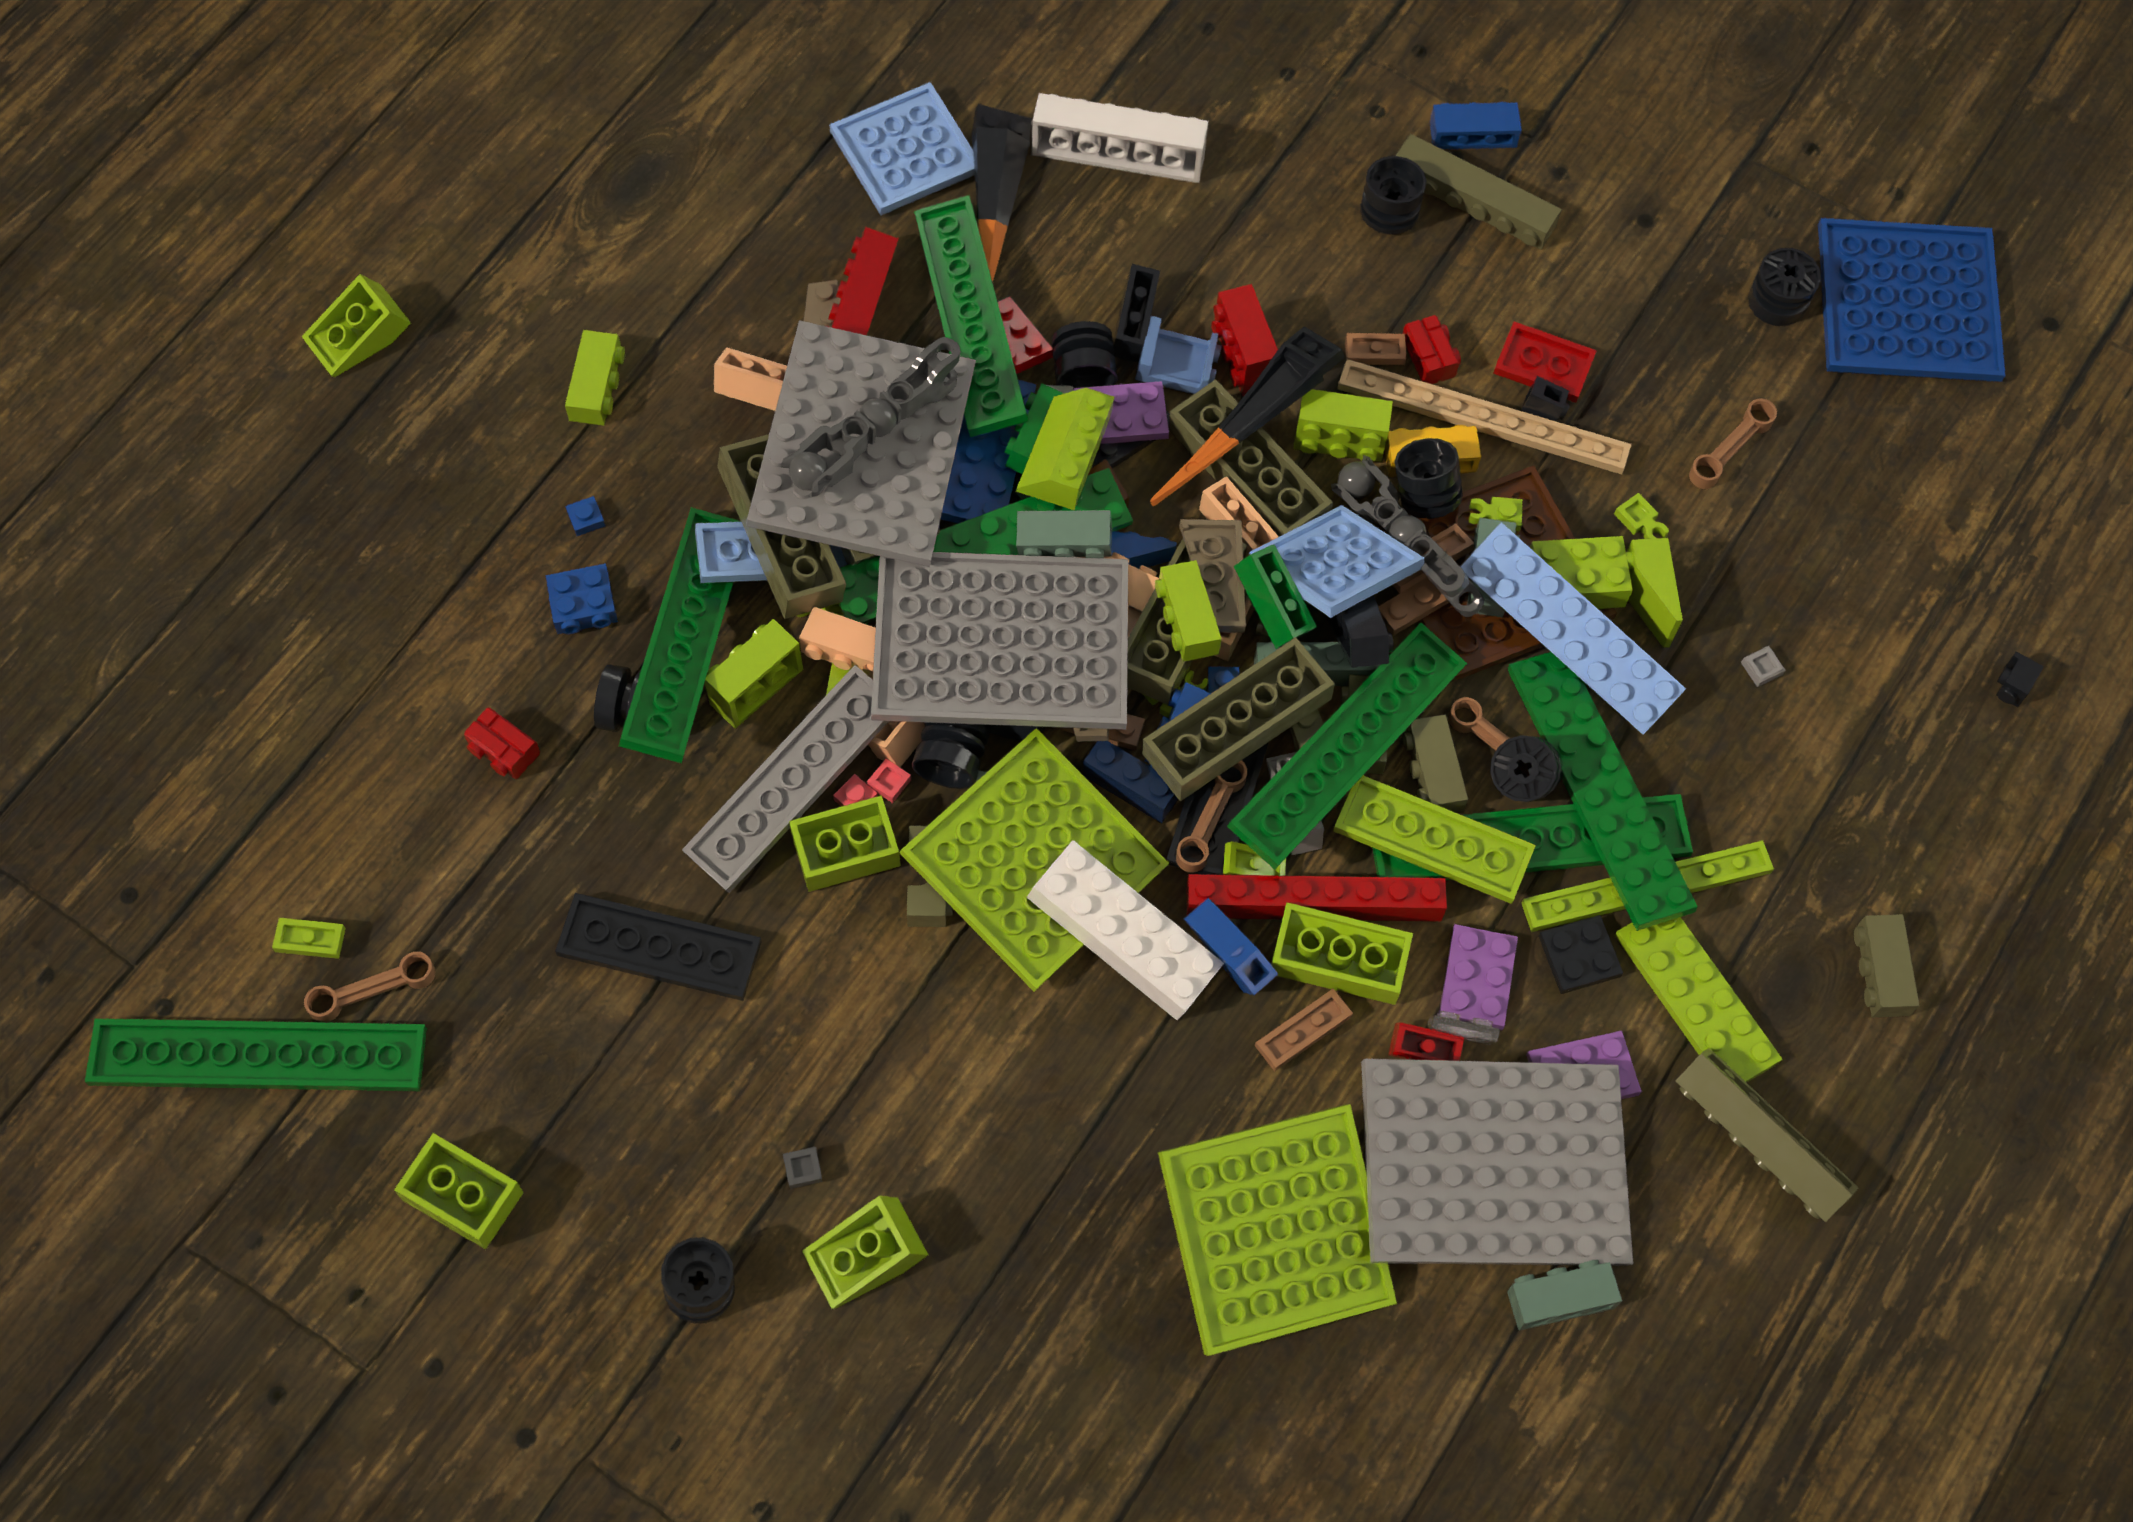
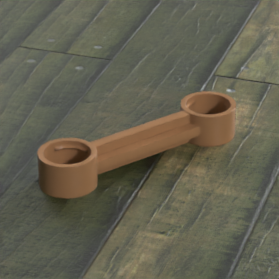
M1766 399L1753 400L1748 405L1743 421L1710 455H1700L1694 460L1689 472L1691 482L1701 489L1714 487L1722 474L1723 466L1755 433H1764L1771 428L1777 416L1775 405ZM1751 411H1763L1768 415L1769 421L1762 422L1756 420L1752 416ZM1707 466L1714 471L1715 476L1711 478L1703 477L1698 473L1696 467Z
M1462 697L1453 703L1449 713V723L1456 731L1461 733L1473 732L1494 750H1497L1502 743L1510 739L1482 717V708L1476 700ZM1459 708H1468L1474 712L1476 720L1469 723L1462 722L1456 717L1455 711ZM1521 761L1520 770L1522 774L1529 776L1528 768L1532 764Z
M1242 760L1232 766L1242 774V778L1239 781L1233 783L1226 782L1220 775L1214 778L1216 785L1191 836L1185 837L1179 842L1176 861L1184 871L1194 873L1206 866L1209 855L1208 843L1232 793L1241 790L1245 785L1247 767ZM1187 846H1196L1202 850L1204 857L1199 862H1188L1181 856V851Z
M411 952L403 957L399 967L335 990L323 985L312 988L305 996L304 1006L315 1021L330 1022L339 1015L342 1007L406 984L415 989L428 986L434 980L435 967L426 954ZM423 961L429 965L428 971L423 977L419 979L407 977V969L412 963ZM322 995L333 997V1005L328 1011L324 1013L313 1012L312 1004L318 997Z

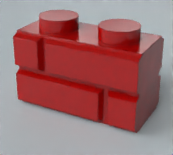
M1436 315L1423 318L1421 321L1416 320L1407 323L1403 330L1405 345L1421 381L1435 384L1439 381L1442 382L1454 378L1461 364V356L1457 348L1451 347L1447 326L1445 324L1441 325Z
M487 707L477 718V721H474L464 733L468 743L467 749L478 759H481L483 756L491 761L490 766L503 777L509 774L514 779H518L527 769V766L531 765L540 754L535 740L490 707Z
M1398 1022L1394 1026L1388 1055L1406 1060L1460 1061L1464 1037Z

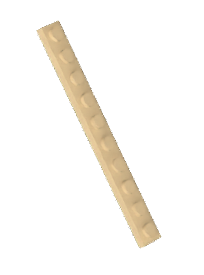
M1348 359L1346 360L1337 388L1362 397L1393 401L1392 406L1455 425L1476 426L1478 432L1618 474L1623 473L1631 448V444Z

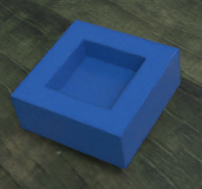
M594 496L565 506L576 536L605 527Z
M1208 667V692L1213 693L1239 675V667Z

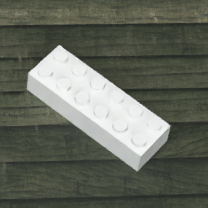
M1039 93L1032 124V155L1199 183L1205 156L1208 121L1194 117L1187 118L1169 113H1156L1139 108L1132 109L1109 103L1102 104L1084 99H1072L1055 94Z
M1074 840L1070 842L1027 896L1031 902L1176 1020L1187 1011L1224 964Z

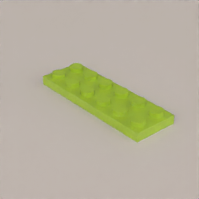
M1364 775L1351 788L1333 830L1343 836L1510 904L1515 899L1536 846Z
M1681 917L1636 931L1632 922L1615 933L1614 936L1698 1055L1710 1048L1746 1083L1782 1061L1779 1053Z

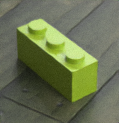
M583 330L565 403L569 421L604 425L606 416L611 415L613 409V397H611L613 389H617L619 383L618 364H623L625 357V348L621 346L618 334Z
M1197 560L1160 567L1159 580H1155V589L1158 598H1163L1165 603L1163 614L1166 624H1171L1173 629L1171 639L1174 650L1180 651L1183 662L1219 655L1222 638Z

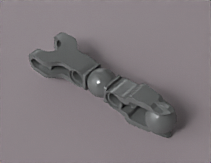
M947 337L937 339L918 355L908 370L888 386L886 392H880L879 398H872L866 401L859 411L854 412V415L845 418L831 428L820 426L800 444V448L785 457L781 464L782 468H789V475L794 485L802 490L812 491V497L820 495L827 486L832 487L852 473L854 461L864 453L869 443L871 445L875 443L876 437H883L889 434L901 420L910 417L927 403L940 401L954 390L958 374L953 368L958 364L960 358V347L957 342ZM941 350H949L952 355L942 361L937 357V353ZM895 399H903L905 401H896ZM850 434H858L860 436L853 437L850 436ZM825 448L842 456L829 468L823 456L818 454L819 451Z
M1363 455L1362 462H1351L1345 465L1339 473L1338 483L1331 484L1332 491L1342 498L1355 514L1371 524L1375 523L1380 526L1389 536L1424 557V565L1421 567V571L1461 615L1470 617L1478 613L1484 605V598L1471 583L1466 573L1452 557L1427 535L1424 523L1412 515L1409 516L1398 503L1400 493L1373 463L1372 459L1369 456ZM1377 480L1382 485L1379 489V493L1382 496L1376 497L1372 504L1369 502L1359 504L1355 499H1362L1368 496L1375 488V481ZM1465 592H1470L1474 596L1472 603L1467 606L1461 605L1459 603L1460 596Z

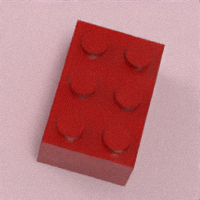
M1252 284L1218 292L1217 305L1213 306L1215 321L1211 322L1213 333H1218V338H1220L1222 343L1221 354L1223 360L1230 364L1232 383L1235 387H1239L1242 396L1248 392L1278 351Z

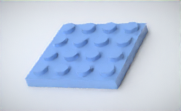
M931 82L829 124L831 134L880 215L975 175L973 149Z
M1343 505L1249 552L1250 555L1275 544L1301 597L1330 618L1416 573L1424 565V557Z

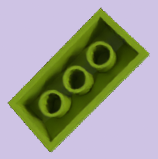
M1082 388L1054 396L1016 492L1075 510L1109 423L1115 397L1089 388Z
M1286 902L1271 965L1279 977L1395 1005L1400 995L1413 933Z

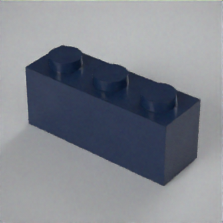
M1098 741L1084 760V777L1161 824L1179 800L1155 769L1109 741Z

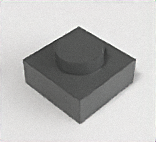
M816 1147L783 1154L790 1189L823 1182Z

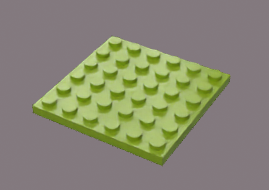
M1037 728L900 851V854L1034 992L1084 946L1082 942L1027 898L1034 885L1072 840L1137 893H1140L1169 864Z
M1350 1104L1158 1152L1204 1355L1210 1356L1397 1304L1388 1263H1370L1367 1173Z

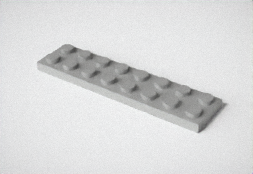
M856 665L849 670L682 849L685 854L728 893L739 884L790 829L789 821L800 818L889 722L871 720L873 679Z

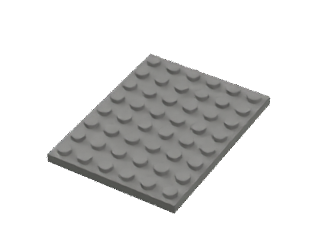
M799 320L746 526L930 567L976 360L960 357L958 364L953 368L958 374L954 390L940 401L927 403L910 417L901 420L889 434L883 437H876L875 443L872 445L869 443L864 453L856 458L850 475L832 487L827 486L820 495L812 497V491L802 490L794 485L789 475V468L781 467L783 459L796 452L800 448V444L820 426L831 428L845 418L854 415V412L859 411L866 401L872 398H879L880 392H886L888 386L911 367L915 359L925 348ZM942 352L937 353L940 361L951 355ZM895 399L896 401H905L903 399ZM850 434V436L853 437L860 436L858 434ZM826 448L818 452L819 455L823 456L828 468L842 457Z
M933 552L931 564L928 567L880 556L871 720L1126 730L1128 559Z
M1364 1059L1361 1061L1370 1263L1580 1265L1590 1260H1598L1599 1264L1610 1262L1611 1266H1629L1633 1264L1619 1065Z

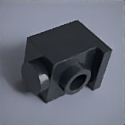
M1537 376L1525 396L1521 411L1552 421H1557V419L1563 420L1570 404L1566 403L1569 390Z
M2016 651L2005 665L2003 672L1997 680L2001 687L1996 696L2007 704L2019 707L2029 694L2044 666Z

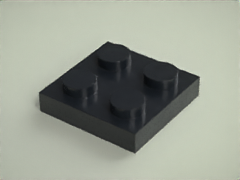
M1600 915L1542 931L1538 936L1561 994L1620 978L1623 974Z

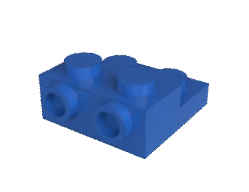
M606 563L545 575L553 623L557 634H574L581 629L591 627L604 628L611 623L618 622Z

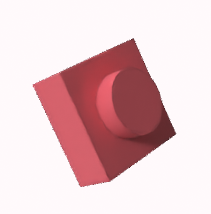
M885 758L868 779L867 785L893 803L911 781V775Z
M854 774L833 795V799L840 806H845L877 797L878 793Z

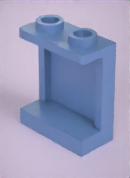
M1151 316L1135 380L1142 382L1162 381L1163 387L1191 394L1197 393L1214 381L1216 369L1212 368V363H1217L1221 350V345L1216 344L1218 333L1212 332L1210 340H1204L1160 329L1162 318Z

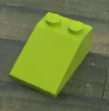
M359 274L303 334L302 338L329 374L336 377L391 345L411 322L381 284Z
M1668 538L1632 540L1626 552L1633 589L1628 601L1662 647H1670L1683 619Z
M880 1195L802 1250L832 1309H836L903 1274L928 1256L899 1199Z

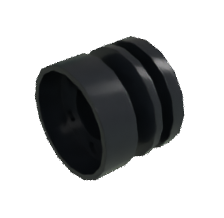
M1389 156L1375 161L1369 167L1360 213L1362 219L1370 228L1379 233L1393 235L1404 233L1416 224L1427 181L1424 171L1419 165L1408 158Z
M1779 248L1771 251L1762 260L1748 293L1749 307L1754 315L1763 322L1774 326H1788L1798 322L1805 315L1821 280L1820 268L1815 260L1804 251L1794 248Z
M1092 321L1074 322L1061 327L1053 334L1051 342L1055 361L1056 385L1073 386L1074 391V388L1116 384L1118 378L1116 362L1113 356L1115 353L1111 329L1106 325Z
M1425 438L1405 445L1397 453L1394 462L1402 508L1409 515L1424 519L1443 517L1453 512L1461 504L1463 489L1457 449L1451 443L1441 439Z
M612 664L606 665L599 680L594 704V724L597 729L613 732L621 730L627 718L641 670L638 671L632 683L630 668Z
M925 722V728L921 733L923 742L917 746L912 761V769L925 780L940 786L955 789L970 788L976 783L980 769L979 758L984 755L985 745L989 740L987 728L983 724Z
M1520 735L1507 739L1497 748L1491 759L1490 773L1494 785L1504 796L1514 801L1530 802L1546 798L1556 790L1562 779L1563 763L1560 753L1552 743L1541 737ZM1521 761L1532 764V768L1528 770L1529 776L1518 773V769L1521 768Z
M700 1237L688 1238L676 1244L666 1254L661 1267V1281L664 1298L670 1311L681 1320L693 1324L708 1323L721 1317L730 1307L735 1295L733 1263L727 1250L716 1241ZM699 1280L704 1281V1285L701 1286L700 1290H694V1286L697 1285Z

